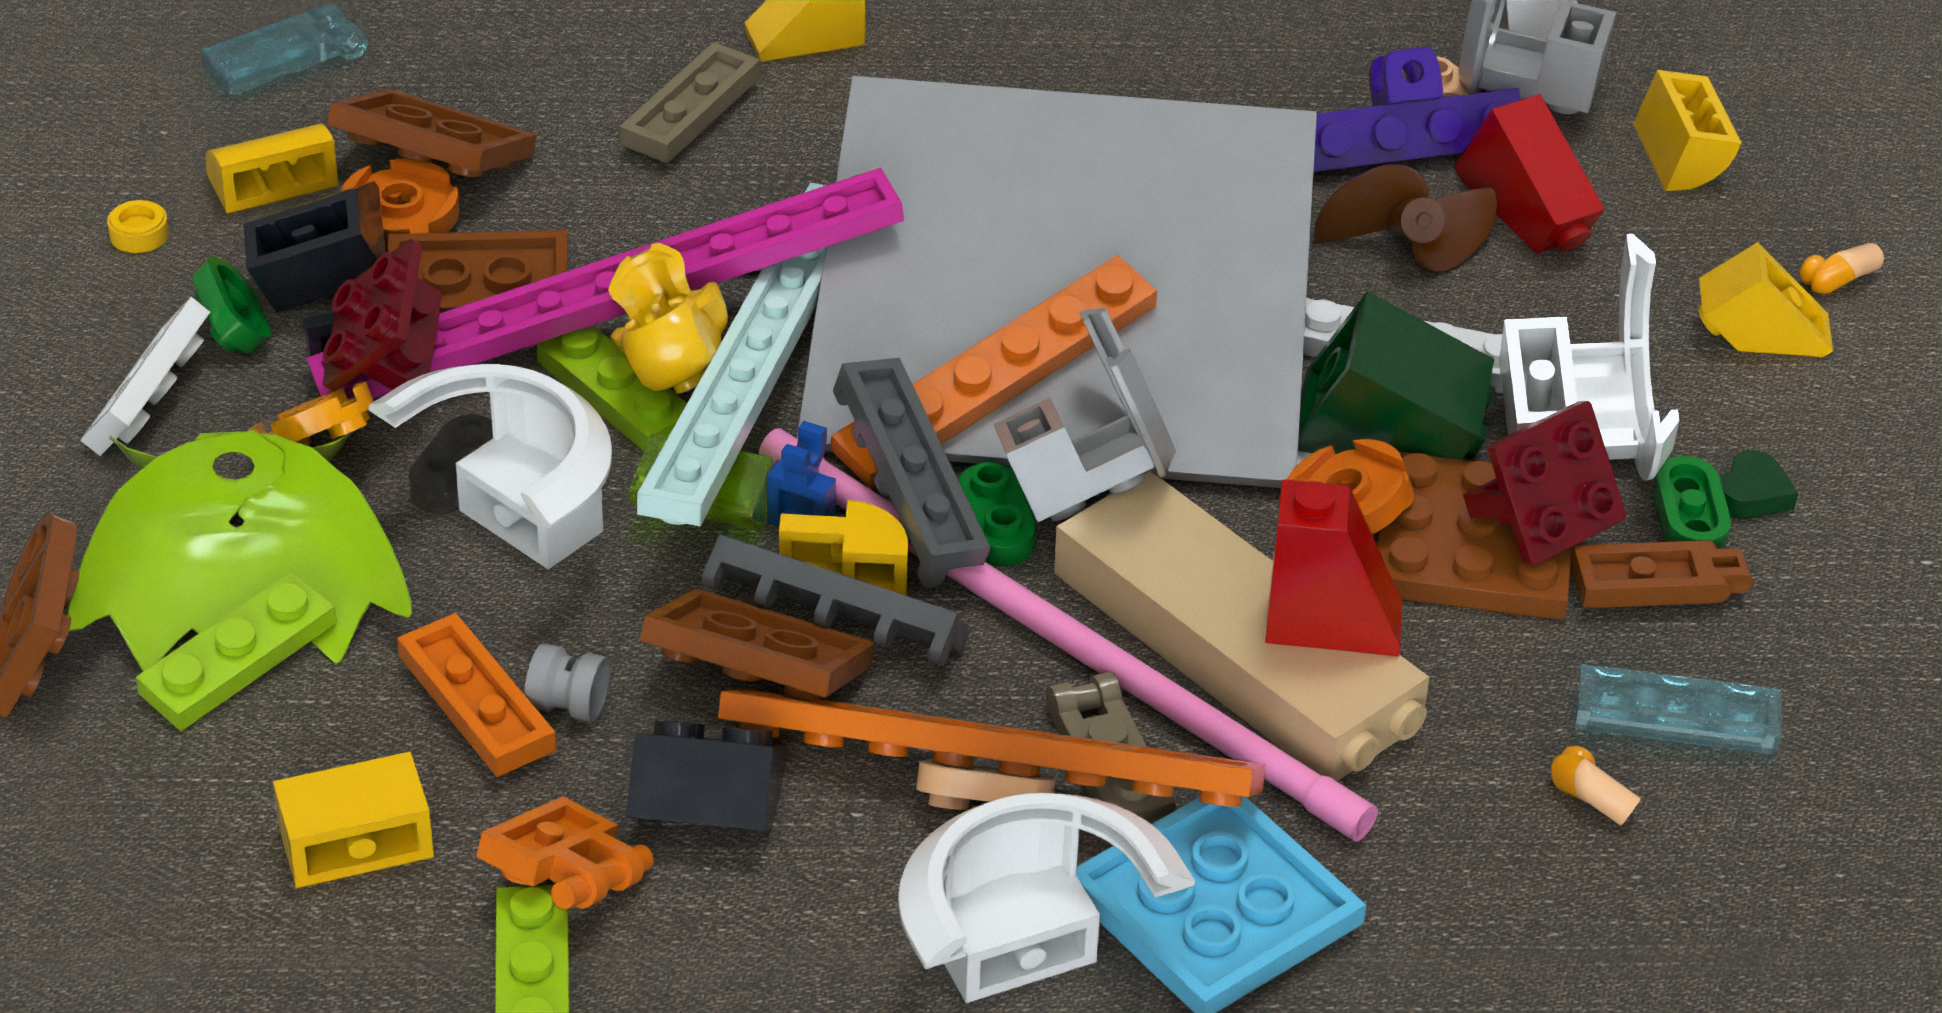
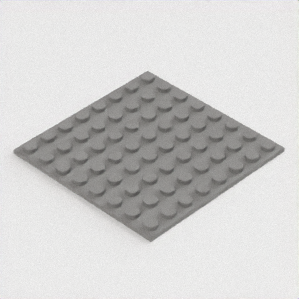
M852 76L836 182L881 167L902 202L905 221L826 247L798 428L803 421L826 427L827 441L825 451L832 452L831 435L855 421L848 405L838 404L833 394V388L842 363L900 357L913 384L1114 256L1119 255L1157 290L1156 307L1117 331V334L1124 349H1131L1176 451L1166 476L1161 479L1281 488L1282 479L1286 480L1297 466L1317 111ZM1095 346L941 444L948 460L976 464L996 462L1004 466H1011L993 424L1048 398H1051L1071 441L1126 416V411ZM1152 468V469H1150V470H1148V471H1146V472L1143 473V474H1145V473L1151 471V472H1153L1154 474L1157 475V473H1156V471L1154 470V468Z

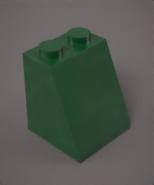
M1367 291L1307 368L1301 392L1298 451L1314 453L1319 449L1332 445L1335 454L1346 450H1356L1352 440L1373 439L1393 446L1398 452L1422 453L1429 456L1460 460L1465 456L1472 459L1482 447L1488 433V426L1483 424L1484 413L1490 406L1495 394V387L1490 385L1494 358Z

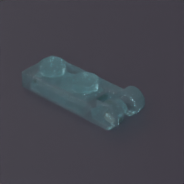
M329 4L201 49L203 68L229 95H233L238 92L252 90L260 84L290 73L301 72L307 67L340 55L346 60L357 59L366 51L369 39L356 24L350 23L349 17L337 5Z

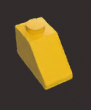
M766 0L745 21V33L760 62L865 45L866 0Z
M1758 242L1699 278L1701 305L1698 306V312L1703 324L1713 335L1718 336L1721 334L1738 351L1825 357L1833 352L1828 313Z

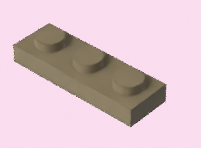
M713 42L619 126L620 145L645 154L648 157L669 163L761 78L760 59Z

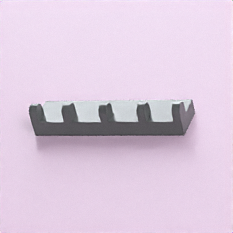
M900 357L842 363L833 388V394L838 404L848 405L856 422L852 435L859 447L868 448L877 467L874 482L880 494L890 496L900 517L899 522L907 534L908 543H912L921 562L917 575L922 586L931 588L939 585L944 581L949 569L984 565L990 551L988 541Z
M720 534L702 575V585L714 590L720 587L724 577L757 588L754 598L755 603L768 608L772 606L777 595L816 608L814 623L824 627H829L836 615L876 628L874 643L884 647H889L892 644L895 635L930 646L928 661L941 666L946 662L949 653L961 656L970 634L957 612Z

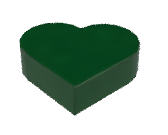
M1746 450L1733 457L1730 471L1726 472L1720 479L1731 516L1749 518L1795 509L1798 492L1773 456L1757 450Z

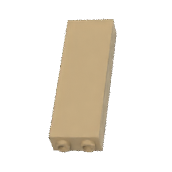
M1153 472L1145 473L1144 479L1136 486L1120 493L1108 495L1056 527L1054 574L1277 747L1318 774L1339 781L1352 771L1359 772L1365 769L1377 754L1400 739L1407 740L1411 738L1423 725L1427 715L1425 704L1430 677L1401 655L1391 656L1265 643L1273 561Z

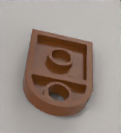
M50 512L46 513L39 520L29 536L10 578L0 610V717L3 718L8 717L21 695L26 697L33 695L44 670L45 660L43 658L47 652L55 655L59 653L71 625V617L63 614V610L67 607L75 592L80 575L78 570L71 568L77 537V524Z

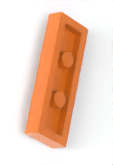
M457 613L397 637L400 659L496 777H500L557 751L556 733Z

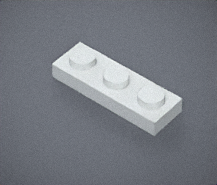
M192 297L178 309L158 331L81 438V442L101 456L114 443L109 439L110 436L115 439L119 438L126 444L136 436L150 417V414L142 409L147 401L156 405L176 381L177 376L170 371V368L174 363L182 367L204 341L196 332L210 311Z

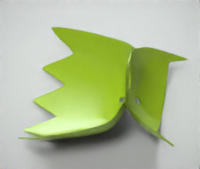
M254 430L200 433L194 441L187 442L157 457L128 448L110 436L109 439L121 449L125 456L140 471L119 488L109 501L84 552L78 570L80 572L79 580L67 611V615L71 617L69 632L81 630L94 621L110 615L141 670L145 671L161 660L190 630L195 631L197 634L201 633L290 571H294L335 606L337 624L311 641L335 665L342 662L358 625L371 603L398 616L410 617L412 614L411 598L402 569L387 535L358 487L329 462L354 431L345 434L336 441L317 447H309L278 435L262 434ZM229 452L243 453L252 459L254 468L245 478L236 480L223 478L213 468L215 459ZM238 512V516L244 520V523L236 528L231 526L229 521Z

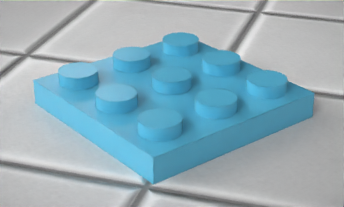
M1242 796L1240 807L1207 804L1200 802V797L1151 824L1168 839L1194 878L1195 886L1155 898L1134 864L1115 846L1110 847L1076 868V876L1100 914L1099 923L1194 1013L1219 1012L1364 924L1366 904L1244 796Z

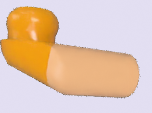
M1866 243L1837 252L1827 260L1820 255H1811L1801 265L1799 278L1803 284L1811 286L1812 292L1830 294L1860 276L1879 270L1883 265L1884 255L1881 248L1873 243Z
M1567 747L1561 755L1556 756L1552 761L1550 768L1551 777L1559 790L1589 803L1620 826L1626 821L1641 799L1598 768L1593 755L1583 747Z

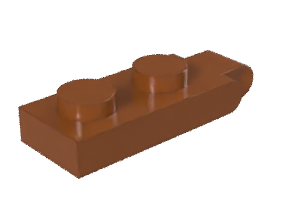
M1712 541L1574 545L1570 566L1583 608L1721 603L1727 600L1731 594L1744 593L1753 586V578L1744 552L1737 548L1717 549L1716 544Z

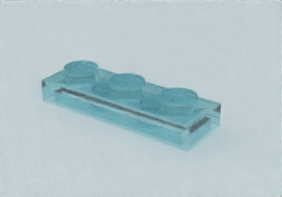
M1581 664L1577 682L1575 729L1777 755L1782 737V689Z

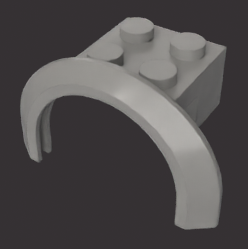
M1471 0L1458 72L1459 77L1470 94L1480 93L1481 89L1499 91L1519 88L1521 100L1541 94L1547 107L1552 111L1562 114H1575L1578 111L1589 113L1603 72L1617 12L1562 0L1549 36L1545 39L1502 29L1501 26L1507 7L1506 0Z
M1106 308L1085 310L1079 314L1127 415L1071 441L1051 398L993 424L1004 452L1038 522L1048 517L1052 521L1069 518L1085 508L1086 499L1106 490H1109L1111 494L1126 491L1139 484L1145 477L1143 473L1154 468L1158 477L1162 478L1166 476L1176 453L1164 421L1130 348L1124 349Z

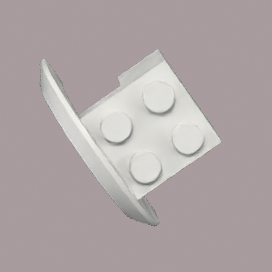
M1626 234L1621 265L1619 292L1620 342L1570 344L1567 317L1504 320L1499 365L1508 435L1577 401H1589L1592 404L1609 460L1633 458L1640 477L1643 480H1652L1673 450L1679 425L1678 410H1671L1660 424L1659 411L1654 409L1649 359V309L1656 260L1654 252L1633 234Z
M501 364L451 367L411 379L368 405L370 412L396 428L422 410L440 401L464 394L490 392L493 439L456 463L459 511L548 570L603 532L601 488L606 482L612 463L610 435L600 415L582 396L549 376L526 368Z
M1053 793L1021 794L997 799L974 807L955 816L933 831L918 846L904 869L898 894L899 915L907 938L923 967L928 969L944 964L963 999L968 1003L1097 962L1100 914L1076 876L1079 829L1103 838L1123 852L1139 871L1155 898L1195 886V880L1168 839L1146 820L1126 809L1083 796Z

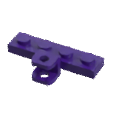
M1420 47L1396 50L1387 53L1385 56H1378L1372 60L1369 68L1372 107L1317 114L1313 173L1463 154L1492 109L1521 100L1519 88L1444 97L1439 62L1431 48ZM1402 69H1403V70L1405 71V73H1406V80H1405V78L1403 77Z

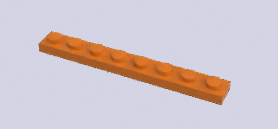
M746 688L721 691L718 712L719 719L739 721V728L773 731L772 738L779 737L780 728L804 731L803 742L811 745L843 747L844 737L869 741L867 752L878 755L908 757L909 747L934 750L933 762L945 765L972 767L974 765V757L1000 760L999 772L1019 776L1037 777L1040 774V766L1066 770V782L1086 786L1104 787L1106 786L1107 776L1133 780V792L1153 796L1172 797L1174 786L1201 790L1200 802L1219 806L1240 807L1242 796L1251 797L1263 791L1266 764L821 699L804 700L787 694Z

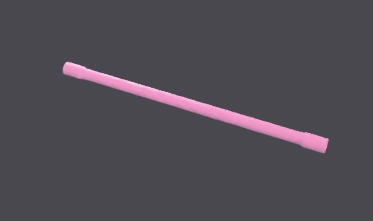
M781 428L774 429L764 438L759 449V458L773 468L778 460L781 461V451L785 445L797 446L798 439ZM824 457L822 458L819 473L836 478L837 506L846 511L847 500L861 501L880 507L893 515L898 521L900 520L892 502L830 464ZM908 543V551L917 556L912 543ZM985 562L984 565L948 570L946 576L1099 674L1113 672L1121 688L1233 760L1266 764L1264 780L1302 803L1309 813L1355 842L1360 841L1371 830L1378 815V808L1331 777L1323 776L1313 771Z

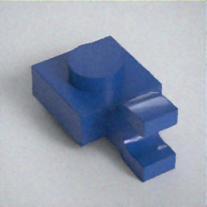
M803 421L798 428L797 446L786 444L782 449L781 461L778 460L767 475V523L779 526L781 514L836 516V478L819 473V466L826 448V427Z

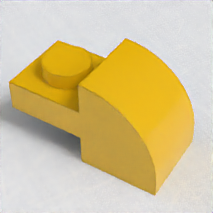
M847 500L846 517L781 514L779 554L907 596L908 538L901 523L889 512L869 503Z

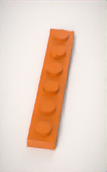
M1116 255L913 383L912 385L940 443L943 444L1094 347L1079 314L1080 312L1106 308L1117 332L1156 307L1157 290L1119 255ZM853 421L831 435V450L868 488L872 489L876 487L874 478L877 473V467L868 448H862L857 445L852 435L856 423Z

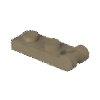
M1113 672L1093 675L1090 677L1089 683L1072 687L1069 682H1062L1046 687L1048 711L1059 734L1147 747L1122 700L1119 682ZM1096 709L1099 715L1083 719L1080 713ZM1107 776L1106 786L1104 787L1085 785L1091 798L1126 809L1150 824L1176 810V801L1173 796L1163 797L1133 792V780Z

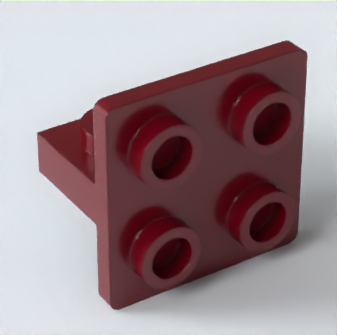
M409 239L391 253L385 252L372 267L354 280H346L338 288L332 301V310L335 312L332 332L323 351V359L326 361L322 383L324 387L335 392L363 373L393 390L411 379L430 373L443 292L418 279L422 244Z
M1577 401L1491 443L1487 450L1496 478L1462 494L1470 518H1497L1499 525L1512 526L1522 560L1527 565H1537L1626 518V511L1592 404L1589 401Z

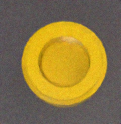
M146 200L125 202L113 209L108 215L107 224L110 241L115 248L128 253L149 252L162 246L169 237L166 211L154 202Z

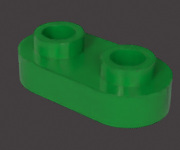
M210 256L192 276L196 287L194 291L196 299L203 307L210 311L208 319L212 324L209 328L210 334L219 345L229 352L237 353L240 350L249 354L254 353L271 335L269 324L256 294L247 279L236 268L221 258Z
M1674 456L1666 459L1656 474L1653 495L1665 542L1712 541L1716 544L1717 549H1725L1731 528V518L1717 470L1708 462L1692 456Z
M983 462L967 468L962 472L958 481L990 546L985 562L995 566H1012L1027 560L1034 551L1035 522L1027 498L1014 471L996 462Z

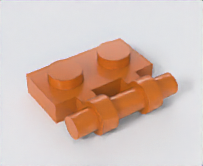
M564 796L482 831L476 854L477 858L500 869L501 874L514 883L533 887L548 879L556 883L551 889L552 900L557 907L564 910L572 907L588 908L603 900L609 889L621 891L635 885L641 880L644 872L652 867L654 861L652 852L645 845L639 844L631 847L615 838L618 824Z

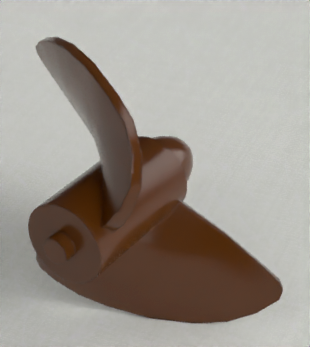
M1384 164L1352 178L1335 191L1321 208L1315 222L1313 235L1317 242H1327L1389 229L1396 236L1412 240V251L1420 267L1431 272L1448 271L1471 256L1488 236L1495 221L1497 209L1496 192L1490 187L1454 193L1433 200L1429 198L1425 179L1417 170L1405 165Z

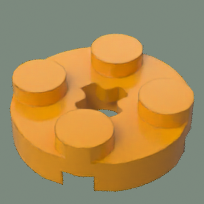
M366 381L356 383L352 390L355 395L353 398L348 399L344 388H341L278 414L279 420L270 423L272 431L267 433L263 422L254 425L248 431L254 430L262 434L278 435L307 446L312 443L311 435L328 429L331 438L334 439L367 425L366 421L370 419L367 411L369 410L368 405L372 404L374 399Z

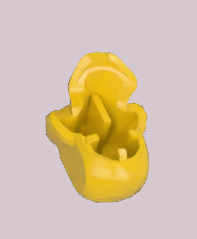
M653 243L649 249L632 257L627 256L620 263L608 289L610 296L622 306L629 316V321L626 322L625 326L616 328L610 338L613 344L626 355L633 371L646 388L662 391L673 387L676 394H681L696 387L722 342L721 335L728 324V313L716 282H708L701 289L690 290L685 276V265L681 253L662 243Z

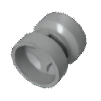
M542 643L535 650L529 665L525 683V696L538 711L549 713L555 708H566L572 718L593 723L600 716L608 695L611 679L610 659L606 656L586 653L577 659L574 656L568 655L563 647Z

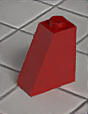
M1541 94L1492 109L1454 166L1458 176L1472 190L1490 187L1496 192V214L1536 254L1559 247L1560 251H1569L1580 246L1591 237V228L1605 211Z
M1282 479L1265 643L1399 656L1402 599L1350 486L1326 484L1317 481L1306 482Z

